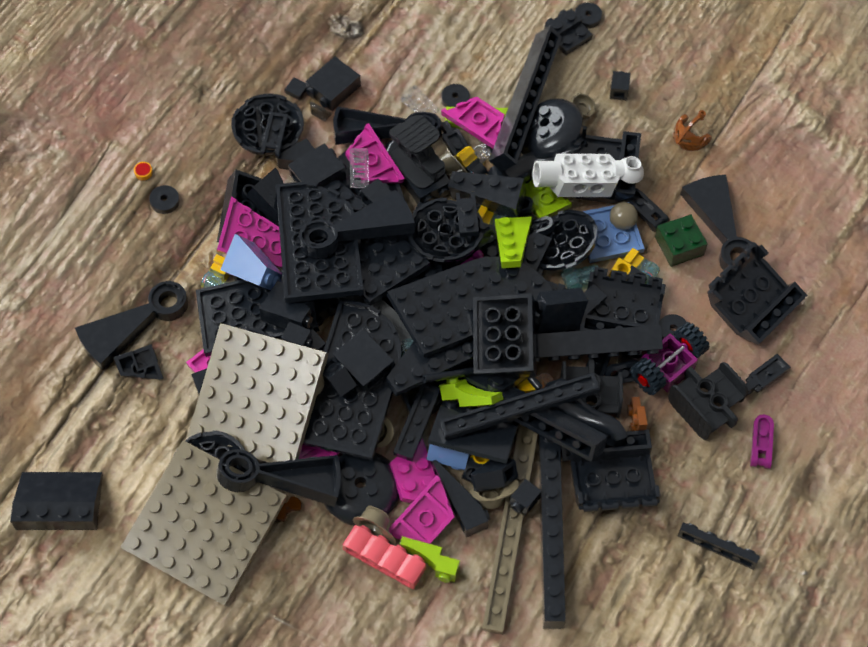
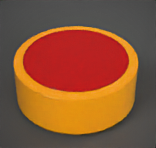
M147 162L136 164L134 167L135 177L139 180H148L153 174L152 166Z

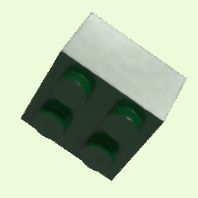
M692 214L657 226L655 239L670 267L705 255L707 242Z

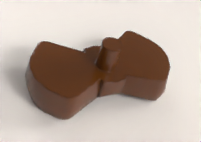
M291 496L288 502L284 503L276 520L284 522L287 514L292 511H301L302 503L300 499Z

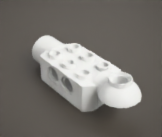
M556 154L554 161H535L532 177L535 187H550L558 197H611L619 179L627 183H638L644 177V169L641 161L634 156L615 160L610 154Z

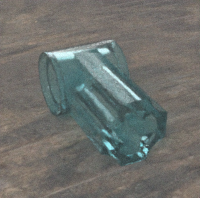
M593 264L579 269L572 267L563 270L561 277L566 289L582 288L583 285L588 284L590 271L594 272L595 267H598V265Z

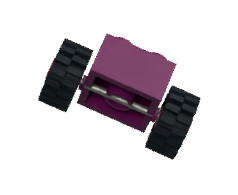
M687 322L676 330L674 335L670 333L662 340L663 349H660L659 353L644 354L642 359L631 367L630 371L633 374L631 376L635 379V383L639 384L638 387L640 389L643 388V391L647 392L648 395H655L662 388L668 393L671 386L680 383L685 378L686 369L692 367L695 370L698 358L710 348L709 342L706 341L707 337L703 336V331L700 332L699 327H695L693 323Z

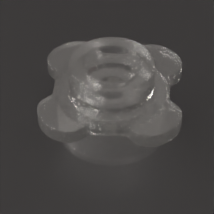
M486 144L477 145L473 149L482 164L491 156V151L487 149Z

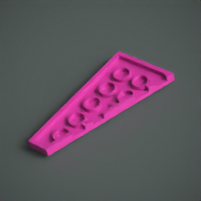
M231 196L217 252L227 254L233 237L236 234L255 242L276 267L282 269L279 227Z

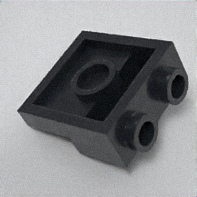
M564 9L558 14L557 18H549L545 22L544 29L551 26L562 36L558 48L565 55L573 52L593 38V34L582 24V18L572 9L568 11Z

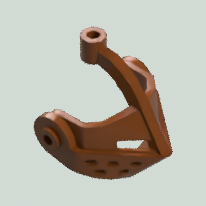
M700 110L697 117L687 127L683 124L687 122L688 115L684 114L679 118L673 132V138L680 148L696 151L709 144L712 139L711 135L705 134L700 137L690 131L699 120H704L705 111ZM682 139L691 140V142H684Z

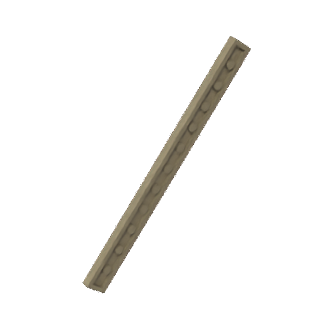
M519 424L513 459L516 461L519 476L516 480L519 486L525 479L530 481L538 433ZM511 495L506 497L482 626V631L503 634L524 515L515 512L511 508Z

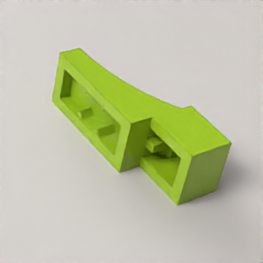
M446 379V383L439 385L442 401L458 399L460 407L492 405L503 400L502 392H489L475 388L467 383V379Z
M402 536L400 546L407 550L406 553L423 558L424 562L435 571V577L445 583L455 582L460 560L442 556V547Z

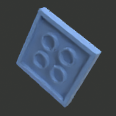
M615 205L582 211L593 218L598 228L597 244L588 256L590 263L624 257L632 248L638 250L639 253L644 252L645 248L637 224L630 229L621 230L617 229L610 222V211Z

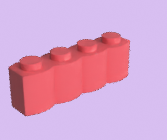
M355 525L342 544L343 550L349 555L360 559L367 565L378 569L383 574L396 579L413 590L426 570L423 558L418 555L412 556L407 554V550L402 546L389 544L387 538L382 535L376 536L371 534V530L363 525L361 527Z

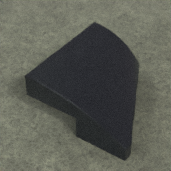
M152 344L114 357L120 376L164 379Z

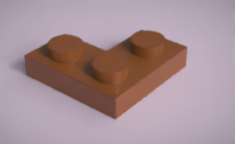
M631 397L630 405H627L628 417L631 416L632 419L630 431L646 430L645 406H641L639 397Z

